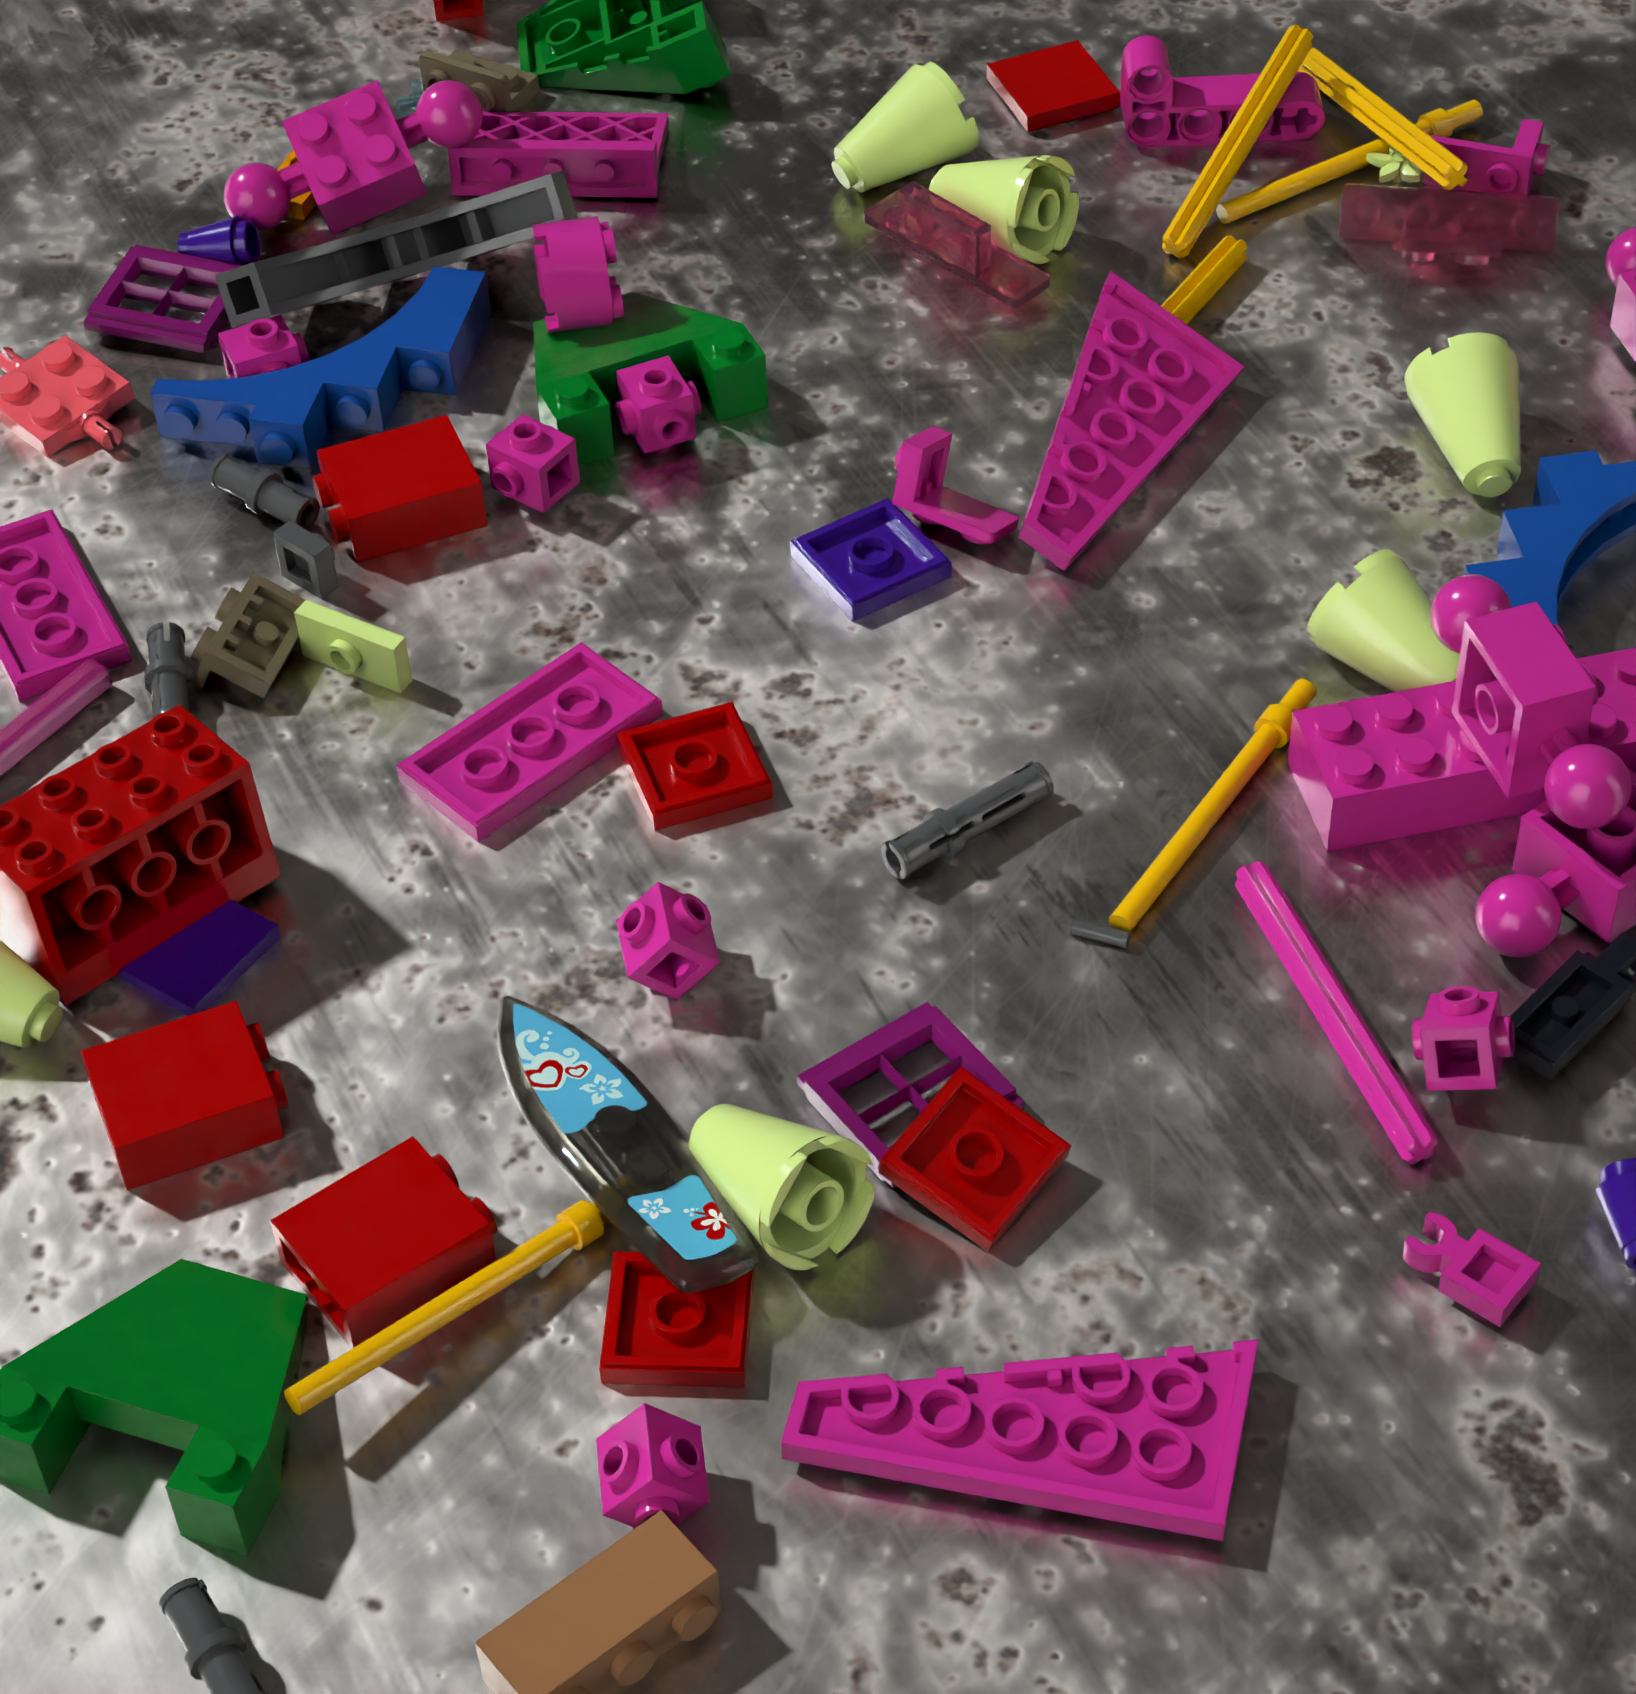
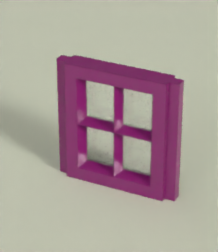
M140 245L131 247L88 308V315L83 321L85 330L205 353L206 350L210 351L219 337L218 333L223 331L229 321L214 275L244 265ZM142 301L155 303L138 311L126 309Z
M928 1002L797 1075V1085L805 1092V1097L841 1136L849 1138L868 1152L873 1166L867 1165L884 1183L887 1182L892 1188L896 1185L877 1172L879 1160L960 1066L1023 1111L1025 1106L1024 1100L1016 1093V1088L936 1006L932 1007Z

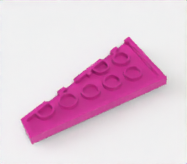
M1110 271L1099 296L1018 537L1063 571H1066L1237 381L1245 366L1117 274Z
M1259 1339L1233 1342L1232 1350L1196 1354L1192 1345L1166 1348L1165 1356L1125 1360L1116 1352L1003 1363V1371L964 1375L963 1367L936 1369L935 1378L894 1381L887 1374L801 1381L798 1382L781 1440L782 1459L1223 1541Z

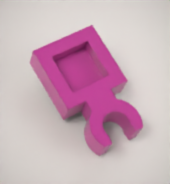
M1429 1212L1425 1216L1422 1234L1437 1244H1424L1410 1235L1404 1243L1402 1258L1409 1266L1422 1272H1441L1439 1292L1501 1327L1538 1281L1541 1267L1540 1262L1480 1228L1467 1241L1458 1236L1455 1225L1447 1217L1435 1212Z

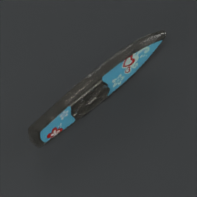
M509 995L504 996L499 1004L497 1039L499 1058L509 1090L528 1125L550 1155L582 1192L684 1294L724 1286L755 1268L760 1261L759 1251L742 1223L690 1151L689 1142L639 1078L606 1047L576 1026L544 1009Z

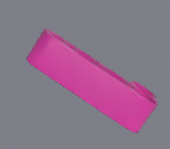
M1145 35L1136 37L1125 46L1122 54L1120 101L1126 136L1131 143L1140 147L1219 144L1261 73L1172 78L1167 46L1164 42L1155 36ZM1297 72L1256 142L1303 140L1316 135L1322 129L1325 122V114L1318 83L1313 76L1305 72Z

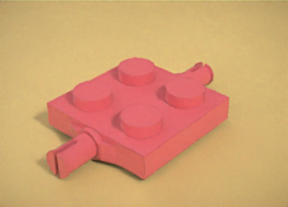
M66 335L47 345L30 359H23L10 347L2 348L4 354L0 351V369L5 371L6 374L0 377V422L47 458L69 443L83 439L86 436L92 437L107 450L114 449L112 443L116 446L121 443L123 437L121 430L110 424L108 420L114 412L135 399L128 380Z

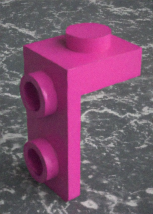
M1523 119L1513 148L1436 135L1431 136L1468 166L1464 175L1468 179L1463 187L1456 185L1453 189L1526 201L1534 175L1544 176L1550 150L1549 144L1541 143L1544 122ZM1423 172V183L1441 187Z
M932 426L905 440L895 458V470L898 474L892 501L893 505L912 512V516L918 521L928 524H942L959 531L965 540L976 544L994 543L1017 529L1018 516L943 486L953 433Z

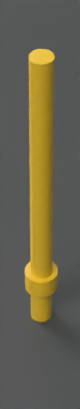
M1473 99L1447 111L1438 108L1423 114L1418 118L1415 125L1430 136L1436 135L1449 138L1453 130L1481 119L1483 110L1480 103ZM1381 138L1221 203L1216 208L1217 216L1221 223L1225 225L1366 167L1370 165L1367 161V153L1389 154L1390 145Z
M1298 679L1278 704H1271L1266 708L1254 724L1255 734L1110 915L1108 921L1112 928L1126 932L1133 930L1274 748L1285 746L1290 739L1293 711L1306 709L1317 694L1315 686L1310 681Z
M626 1180L590 1203L580 1200L560 1212L556 1216V1224L284 1390L288 1405L297 1415L303 1414L570 1247L575 1250H581L603 1236L604 1226L633 1209L628 1204V1199L632 1196L642 1195L640 1189L633 1181Z

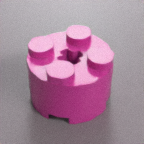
M598 216L532 225L535 241L544 240V244L533 246L540 297L545 302L546 314L554 313L553 316L544 317L547 333L613 324V318L624 317L620 285L617 284L615 276H609L607 264L617 263L613 230L609 229L608 222L600 223Z

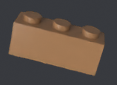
M660 1510L475 1642L483 1682L493 1694H609L620 1685L624 1687L630 1686L642 1679L650 1671L655 1660L682 1640L692 1641L698 1638L712 1625L717 1614L722 1611L718 1571L667 1515Z

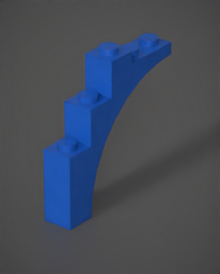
M434 266L419 291L386 322L364 337L328 355L290 368L247 377L216 380L157 379L150 392L159 435L251 446L255 448L258 463L311 469L317 456L316 450H320L331 426L384 432L403 390L456 396L492 315L486 272Z
M1596 450L1540 457L1533 497L1535 506L1503 510L1497 548L1499 561L1465 565L1464 575H1482L1497 582L1506 591L1512 608L1537 602L1552 625H1558V605L1576 576L1603 551L1636 532V461L1603 465Z

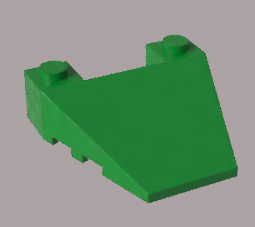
M551 0L516 23L521 70L537 74L539 87L687 94L699 88L711 87L721 79L731 75L726 45L712 21L703 0ZM688 5V7L673 13L674 10Z
M635 292L622 295L624 317L613 318V324L547 333L544 319L533 322L536 391L540 422L575 438L578 467L615 456L610 404L608 401L619 398L616 371L669 355L682 378L686 377L688 381L694 383L699 397L717 423L768 407L766 357L743 323Z
M180 1259L2 1366L0 1369V1480L50 1494L91 1423L185 1451L165 1486L180 1535L248 1556L281 1493L283 1480L282 1457L285 1438L290 1434L292 1421L291 1408L285 1399L284 1390L294 1385V1379H298L309 1309L308 1295L184 1259Z

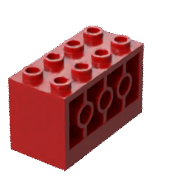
M180 704L167 712L155 716L151 721L116 741L100 747L95 753L58 774L44 779L37 786L0 806V940L59 991V1001L64 1006L121 973L120 969L228 901L239 902L281 876L249 762Z

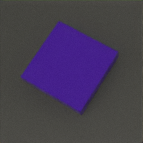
M889 498L790 541L791 556L852 622L952 577L951 561L897 506L892 504Z
M230 900L120 969L121 973L116 976L189 1016L207 1010L281 938L279 927L273 921Z

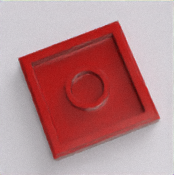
M1078 40L987 64V80L1027 132L1120 107L1119 90Z
M733 702L616 733L618 750L655 831L773 798L772 782Z
M960 1066L879 1160L877 1172L989 1253L1068 1157L1072 1145Z
M614 1251L599 1367L601 1383L745 1388L755 1279L754 1255L714 1254L704 1258L685 1260L679 1253Z

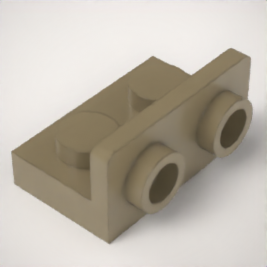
M454 50L450 55L443 56L425 51L419 56L423 91L440 81H458L467 85L476 93L483 111L519 112L540 92L537 74L517 69L512 65L501 64L474 56L469 52Z
M255 572L251 574L241 592L231 587L215 615V619L222 622L218 631L207 627L191 655V659L200 663L192 684L203 688L211 673L214 672L264 699L299 639L294 612L305 599Z

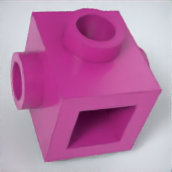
M281 315L267 319H257L247 325L218 333L227 378L247 377L282 370L310 361L302 335L300 333L292 334Z
M669 355L616 371L619 402H616V414L620 427L625 435L633 434L644 453L668 448L696 438L695 414L701 413L699 394L692 381H684Z
M522 414L504 430L498 432L486 444L492 488L502 495L513 498L542 513L549 510L580 483L575 438L529 416Z
M657 882L641 898L630 904L624 913L616 919L627 977L672 999L678 1000L720 963L711 926V914L707 905L692 894H683Z
M1456 986L1447 988L1437 994H1430L1423 1019H1414L1412 1041L1414 1056L1416 1060H1423L1427 1091L1496 1089L1504 1057H1513L1515 1052L1512 1016H1501L1498 991L1479 992L1474 987Z
M644 1403L596 1439L603 1516L636 1528L662 1510L678 1526L682 1521L709 1503L701 1426Z

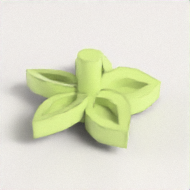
M1389 146V154L1367 153V161L1374 166L1381 167L1380 183L1390 180L1396 183L1403 181L1407 183L1420 182L1421 170L1391 146Z

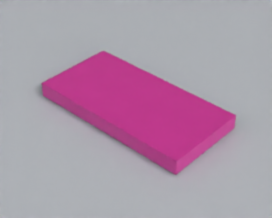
M48 510L1 526L0 665L19 702L48 692L86 660L94 659L100 665L104 664L108 670L131 662L132 657L126 640L54 511Z
M581 642L397 764L399 781L473 839L480 842L618 747L616 733L651 724L663 716L662 700Z

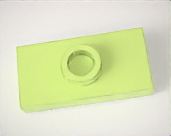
M305 600L294 612L302 655L304 657L333 667L343 674L354 675L400 694L412 682L405 636Z

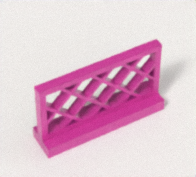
M483 111L482 125L475 138L464 146L448 148L452 195L483 196L548 174L563 171L571 197L657 198L659 190L658 170L669 129L668 113Z

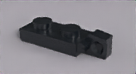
M1623 931L1598 957L1590 952L1583 954L1577 950L1511 1015L1515 1031V1052L1513 1057L1549 1080H1552L1630 1002L1631 996L1636 991V980L1633 979L1636 976V939Z

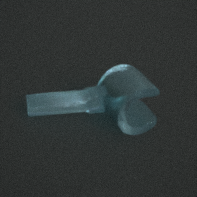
M414 79L411 82L410 95L395 98L399 119L416 112L418 101L423 94V84L420 79Z

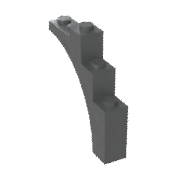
M559 171L435 211L319 245L256 261L214 276L231 328L249 324L257 319H267L355 292L401 280L432 270L434 266L443 267L509 247L510 245L534 238L532 233V225L578 218L564 172Z

